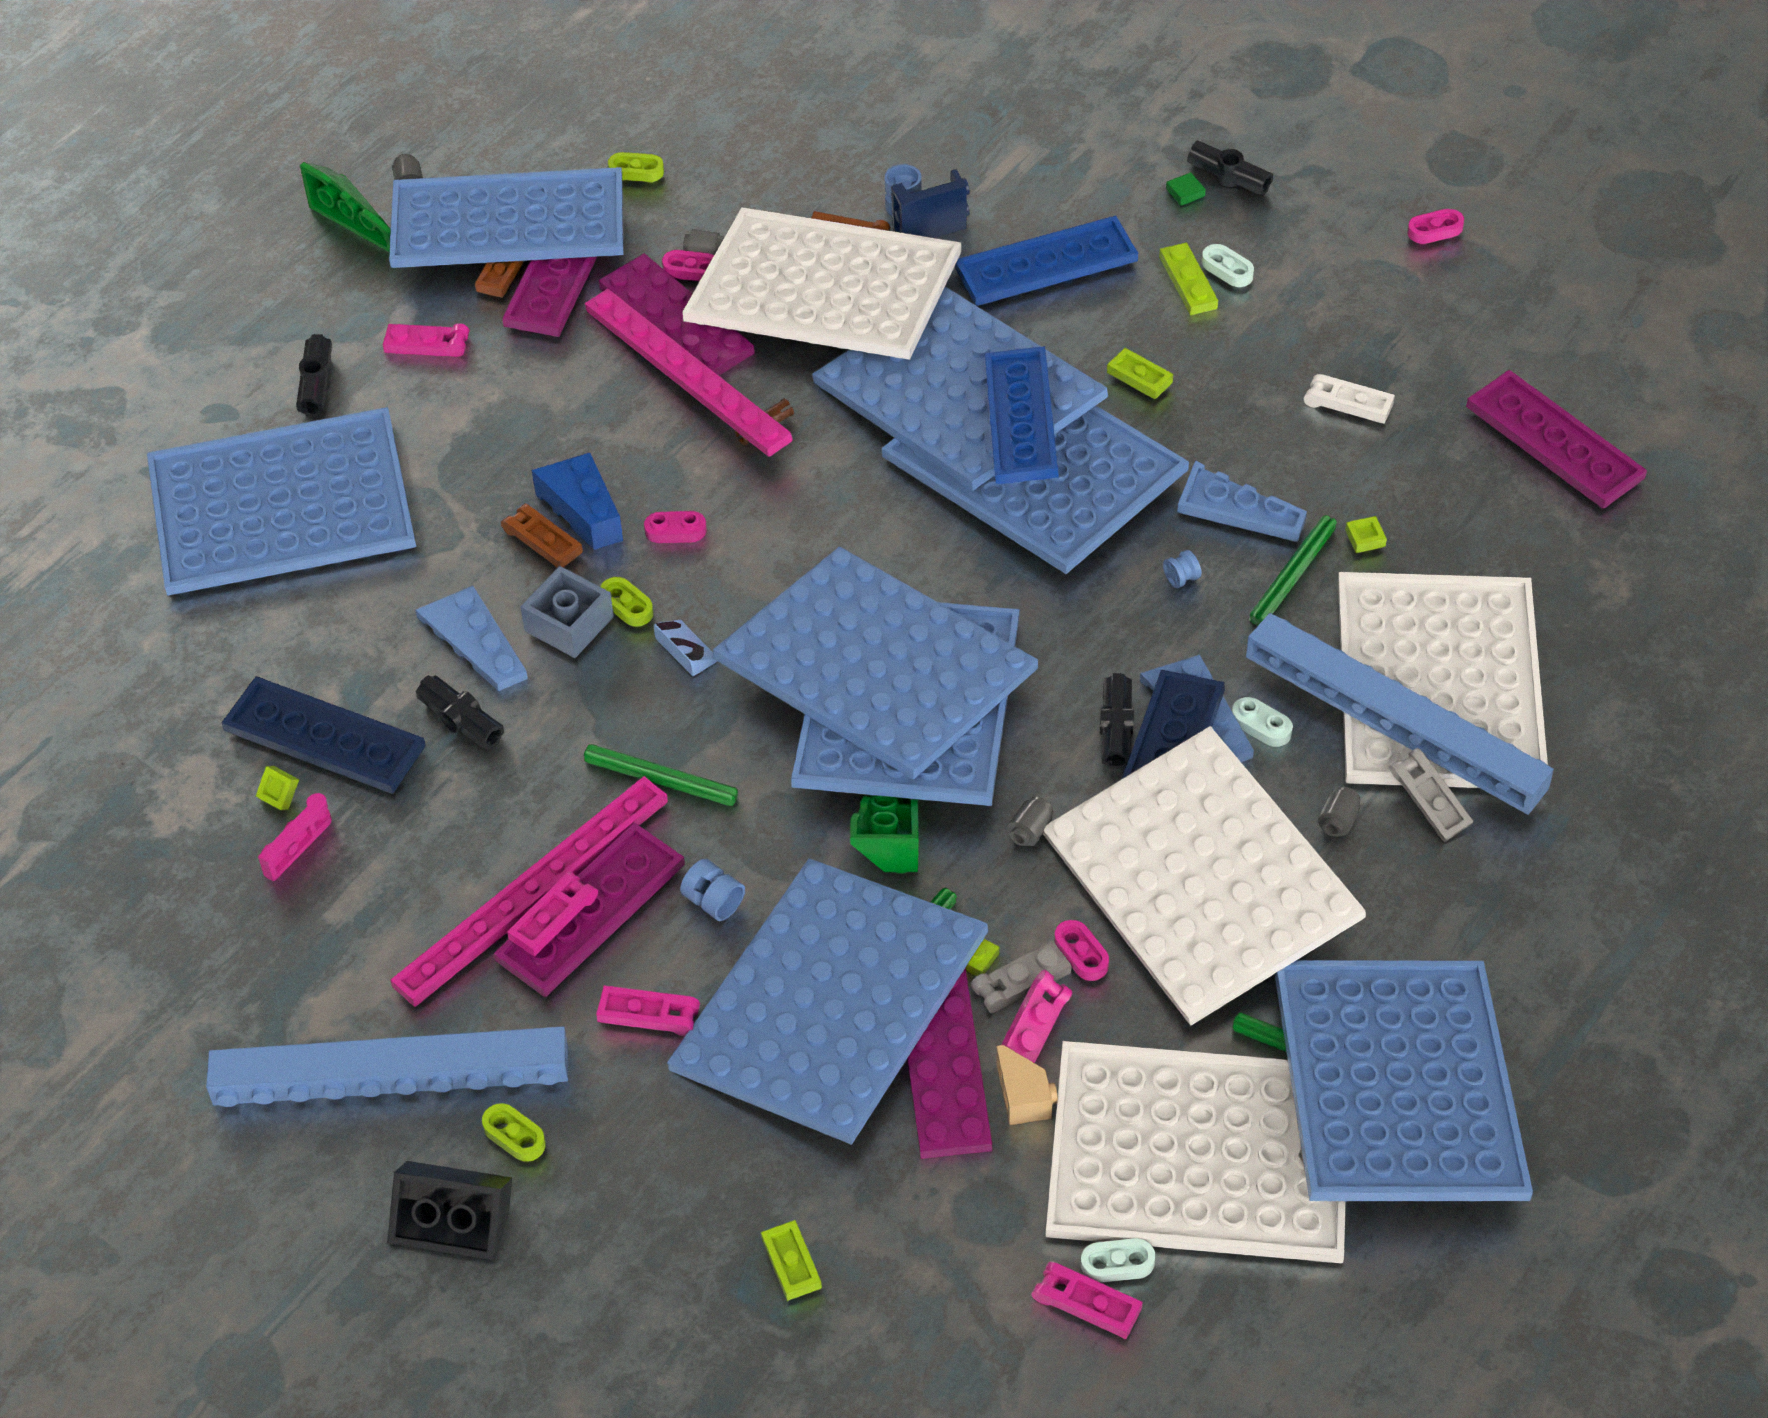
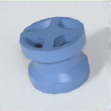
M1190 550L1182 551L1177 558L1170 557L1163 562L1165 576L1174 588L1183 587L1186 581H1195L1201 577L1200 564Z

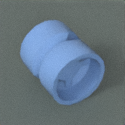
M899 164L892 166L885 173V209L891 216V186L902 183L908 194L921 191V173L914 166Z
M701 859L685 874L680 891L683 896L695 905H701L702 909L714 919L724 921L740 906L745 895V886L729 874H724V871L709 859Z

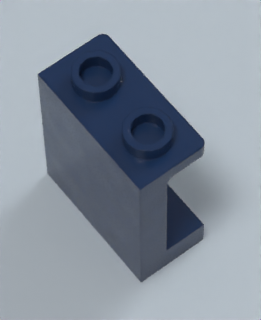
M957 169L950 171L949 183L910 194L907 193L902 183L891 186L893 231L936 238L967 229V216L970 215L967 195L970 194V189L966 178H961Z

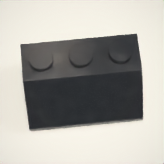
M406 1161L394 1172L387 1243L494 1260L509 1214L513 1177Z

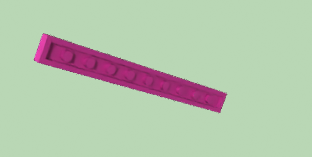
M608 288L585 303L586 310L590 315L765 455L770 457L792 442L791 432Z
M645 776L642 777L390 979L392 987L410 1004L416 1007L504 936L566 873L572 872L575 875L581 873L634 822L637 825H641L668 803L667 794Z

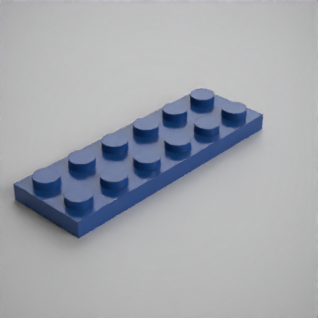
M1115 215L959 258L955 264V269L976 306L1137 262L1138 251Z
M1045 346L985 353L996 484L1059 478Z

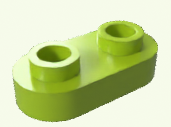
M619 152L613 154L608 159V168H622V180L655 182L664 175L663 160L657 155Z
M612 577L601 584V588L611 593L613 613L625 623L631 626H643L651 621L653 618L652 601L628 580L622 577Z
M499 1103L490 1106L484 1112L482 1125L485 1135L520 1161H533L543 1154L546 1142L542 1129L508 1104ZM499 1124L507 1125L505 1128L502 1129L496 1128ZM526 1143L533 1144V1146L528 1148L522 1147Z

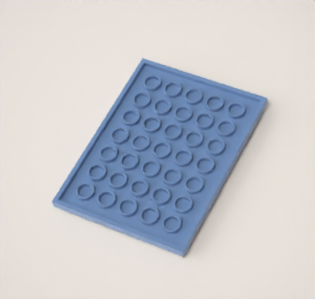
M944 287L910 360L849 349L812 375L816 385L971 490H975L995 476L985 353L1041 346L952 290ZM1046 350L1054 434H1056L1108 397L1107 387Z
M1094 406L1054 434L1059 478L996 484L995 476H993L975 490H971L896 438L882 448L883 458L1065 574L1070 572L1189 470V461L1098 406Z
M388 407L147 453L164 586L167 596L416 547Z
M840 546L713 649V659L913 780L1038 669V659Z
M940 603L1013 646L1016 645L1020 609ZM1008 696L914 780L809 716L804 715L791 777L792 788L992 806Z
M809 858L695 1021L693 1030H689L668 1060L669 1071L852 1145L988 933L987 923Z
M1296 960L1275 973L1309 1201L1531 1200L1533 1190L1484 961Z

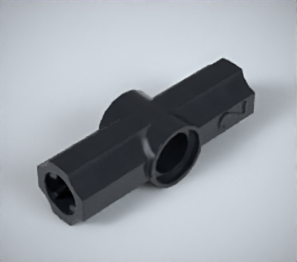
M1197 140L1192 145L1187 157L1188 163L1217 175L1218 183L1225 187L1239 185L1264 196L1273 181V173L1244 161L1243 154L1236 149L1221 151Z
M312 334L305 341L303 359L299 363L300 381L296 408L298 412L305 414L306 417H317L324 410L326 391L330 387L328 374L332 342L331 339L325 338L322 334Z
M1113 673L1110 677L1104 678L1103 683L1104 703L1101 706L1100 718L1102 764H1106L1110 769H1121L1127 765L1131 755V736H1133L1134 707H1131L1132 679L1122 673Z
M428 675L420 681V685L415 691L417 699L436 712L447 729L453 733L461 731L483 749H492L500 742V738L504 734L503 725L485 713L478 701L469 692L462 691L459 693L436 675Z

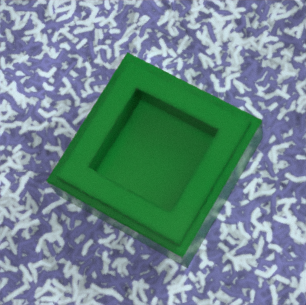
M1191 172L1166 182V190L1180 206L1205 197L1206 189Z

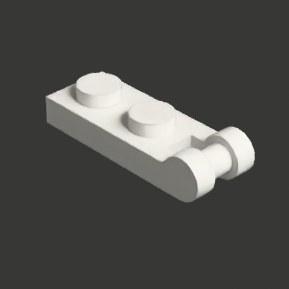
M1317 374L1313 377L1310 384L1311 389H1308L1304 396L1305 404L1310 407L1324 406L1383 424L1386 422L1395 398L1393 394L1323 374Z

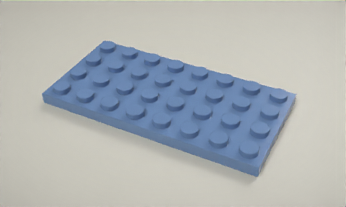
M621 167L393 180L389 256L391 268L624 255Z

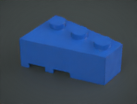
M591 453L531 470L535 495L540 500L544 499L558 517L562 516L570 524V528L593 550L623 541L620 515Z

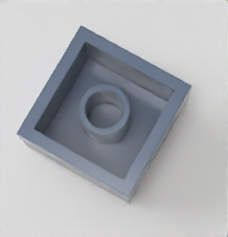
M561 566L520 606L525 632L573 658H576L614 617L611 593Z

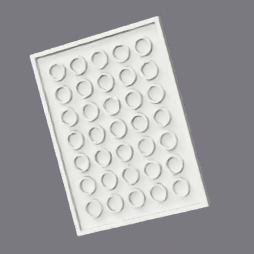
M742 207L684 308L683 320L700 325L910 360L961 254V242Z
M1339 572L1340 650L1362 664L1371 666L1382 675L1400 682L1404 687L1427 697L1433 703L1456 713L1459 717L1477 727L1484 728L1493 736L1506 743L1513 744L1517 749L1535 759L1542 760L1548 765L1531 578ZM1343 712L1346 783L1402 785L1393 776L1389 766L1397 760L1402 762L1408 758V753L1412 750ZM1429 760L1448 787L1479 788ZM1417 768L1409 772L1414 779L1422 775L1421 771Z
M1211 726L1050 822L1043 830L1045 838L1190 1026L1366 917V912L1362 905Z
M1063 1041L1046 1237L1095 1242L1139 1238L1146 1240L1153 1247L1343 1263L1345 1201H1309L1288 1060Z

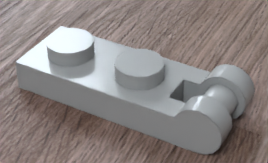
M1417 747L1408 753V758L1402 762L1397 760L1389 766V769L1396 780L1408 792L1443 842H1446L1472 825L1473 820L1425 754ZM1415 768L1419 769L1422 773L1416 779L1409 773Z
M1051 941L989 974L983 973L978 975L971 982V988L977 995H982L985 999L983 1003L988 1011L995 1013L1024 998L1035 977L1042 970H1047L1054 976L1053 980L1057 981L1071 973L1072 965L1054 941ZM1000 986L1003 991H995V988Z

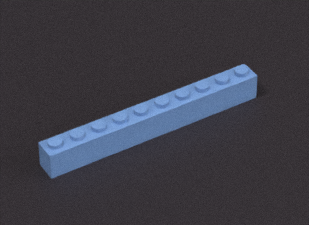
M1269 613L1248 636L1246 658L1411 750L1418 747L1427 759L1529 815L1549 790L1554 769L1542 760L1531 757L1517 749L1513 744L1502 741L1488 733L1484 728L1477 727L1462 719L1456 713L1448 711L1433 703L1427 697L1404 687L1400 682L1375 671L1371 666L1353 659L1342 650L1335 649L1319 640L1316 636L1293 626L1289 621Z
M563 1026L209 1050L206 1088L213 1106L232 1107L243 1103L269 1104L273 1101L288 1100L304 1102L308 1099L317 1098L337 1100L346 1096L363 1095L365 1097H376L380 1094L391 1093L409 1095L420 1091L447 1092L451 1089L464 1088L481 1090L494 1086L519 1087L523 1084L538 1083L553 1085L557 1082L568 1081V1042L565 1027Z

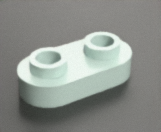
M1212 244L1203 250L1202 265L1212 274L1235 287L1247 286L1252 282L1254 266L1249 260L1221 244Z
M1244 697L1234 703L1232 713L1244 732L1273 747L1283 746L1290 741L1293 725L1287 716L1252 697Z
M1139 1238L1092 1243L1083 1250L1081 1255V1270L1084 1276L1100 1283L1144 1278L1152 1272L1155 1265V1250L1153 1246L1146 1240ZM1132 1259H1139L1142 1263L1134 1265L1130 1261ZM1096 1263H1102L1106 1267L1103 1269H1097L1093 1265Z

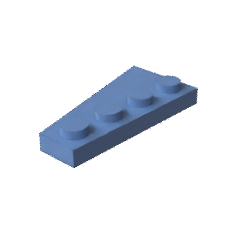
M1198 461L1194 462L1178 503V513L1295 542L1299 541L1306 521L1307 511L1272 495L1268 498L1256 492L1257 488L1248 484L1244 486L1238 485L1230 481L1228 475L1219 471L1214 474L1204 469V464Z
M474 586L415 610L417 618L423 624L427 623L433 629L435 635L441 640L445 639L453 647L455 653L461 658L465 657L472 664L473 669L498 691L528 679L526 669Z
M1200 655L1140 673V682L1146 688L1150 687L1153 691L1161 670L1214 680ZM1222 697L1212 728L1240 762L1253 759L1254 750L1225 698Z

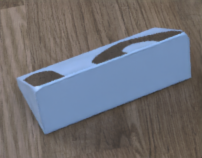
M682 620L654 624L655 638L692 677L718 662L713 659V652Z

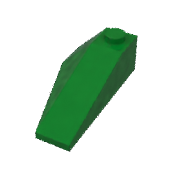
M306 162L300 164L309 208L390 253L391 228L345 175Z
M877 795L864 796L860 802L858 813H854L850 819V844L884 872H895L898 874L918 872V799Z

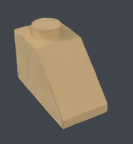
M1004 1045L996 1046V1066L1009 1125L1052 1119V1105L1057 1104L1058 1097L1055 1083H1048L1046 1070Z

